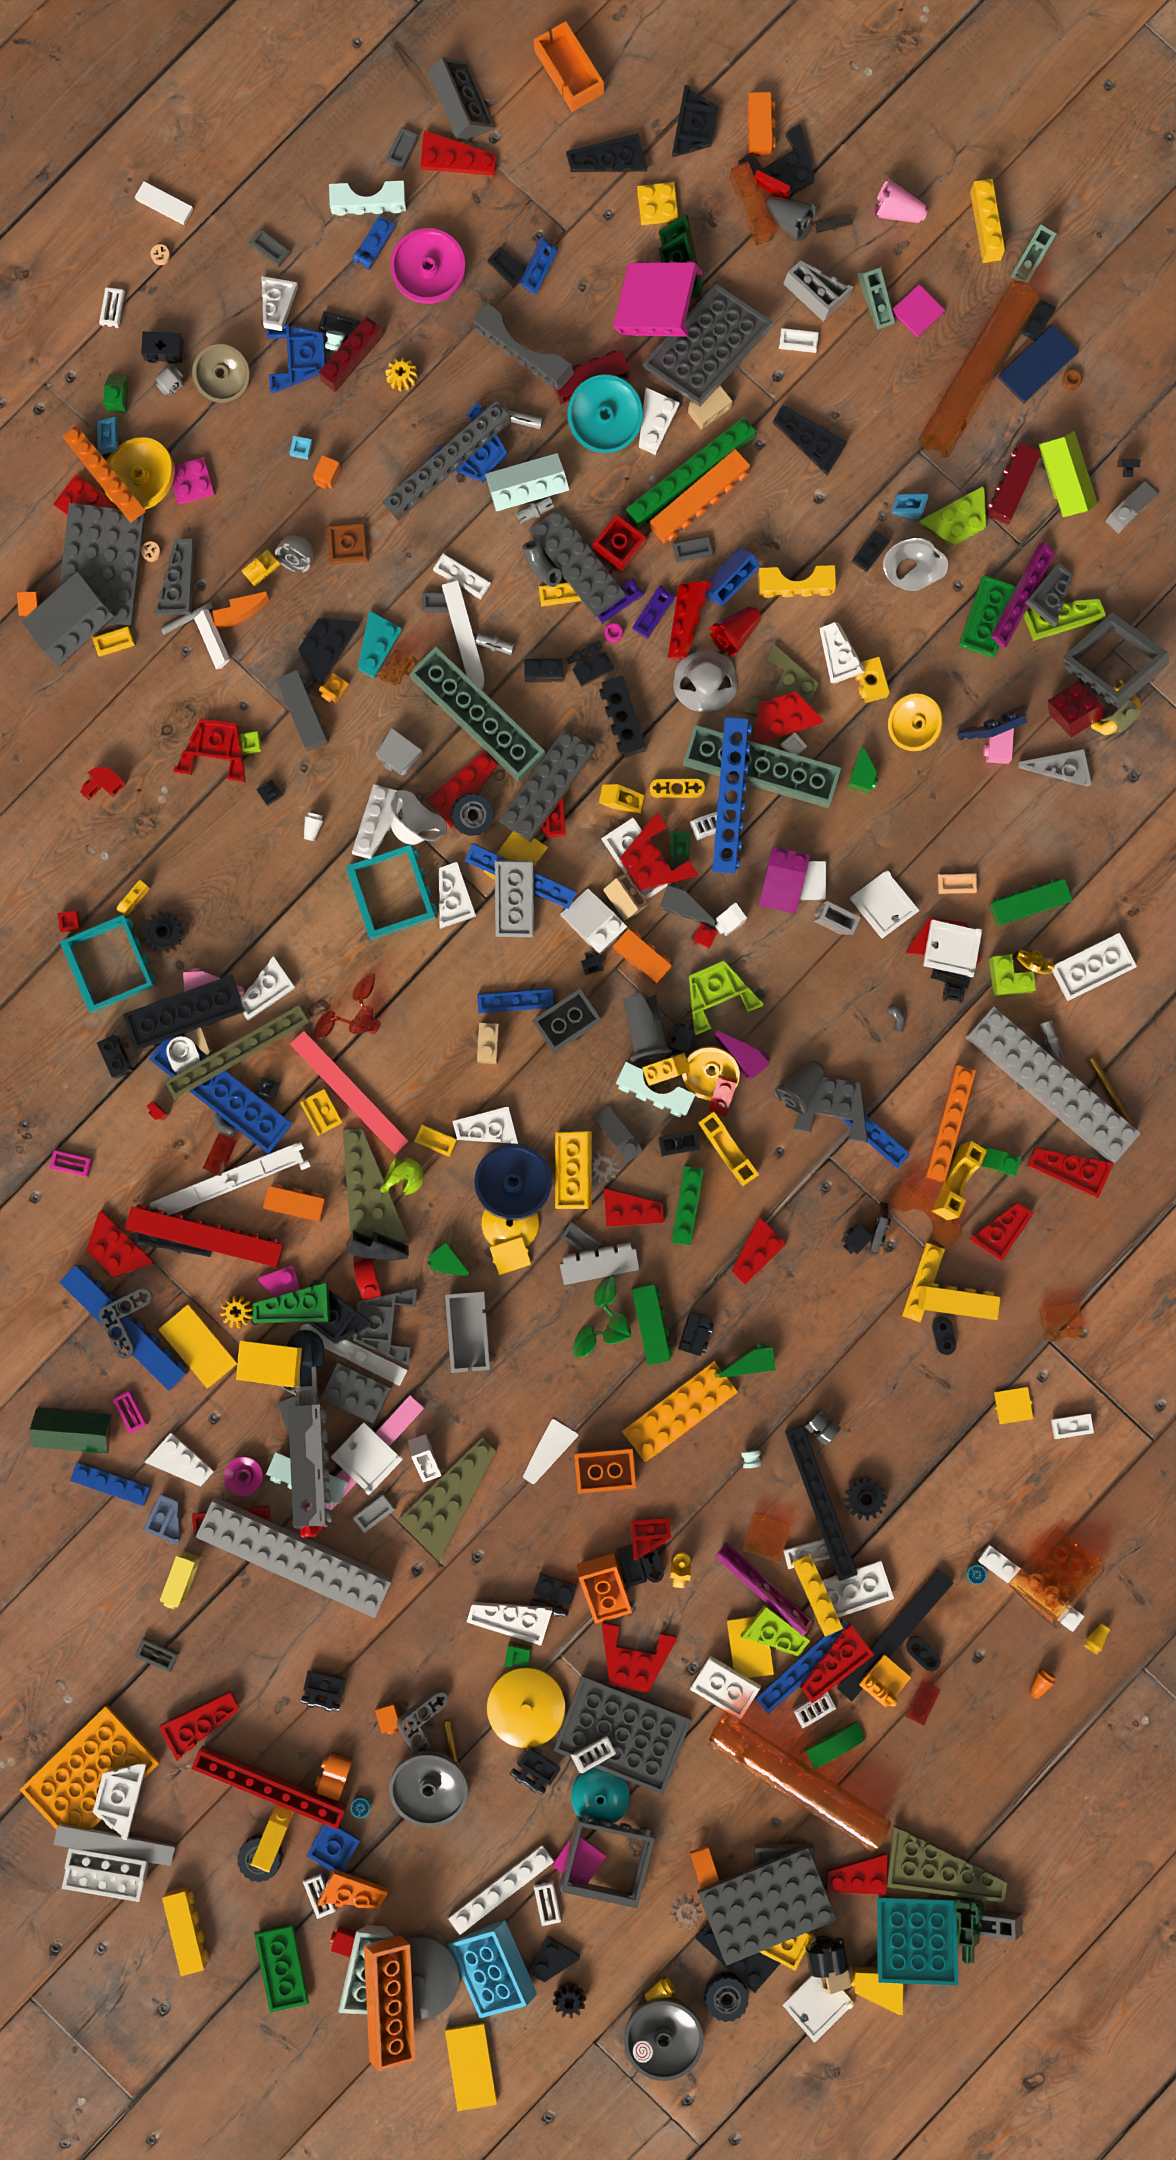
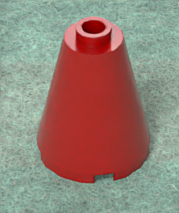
M749 606L714 623L709 628V630L712 629L710 637L713 643L721 652L723 650L728 652L727 656H735L760 623L761 613L757 608Z

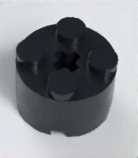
M823 1935L816 1937L815 1942L805 1945L808 1968L813 1977L828 1978L829 1973L835 1972V1975L838 1976L848 1970L844 1938L828 1939L827 1936Z

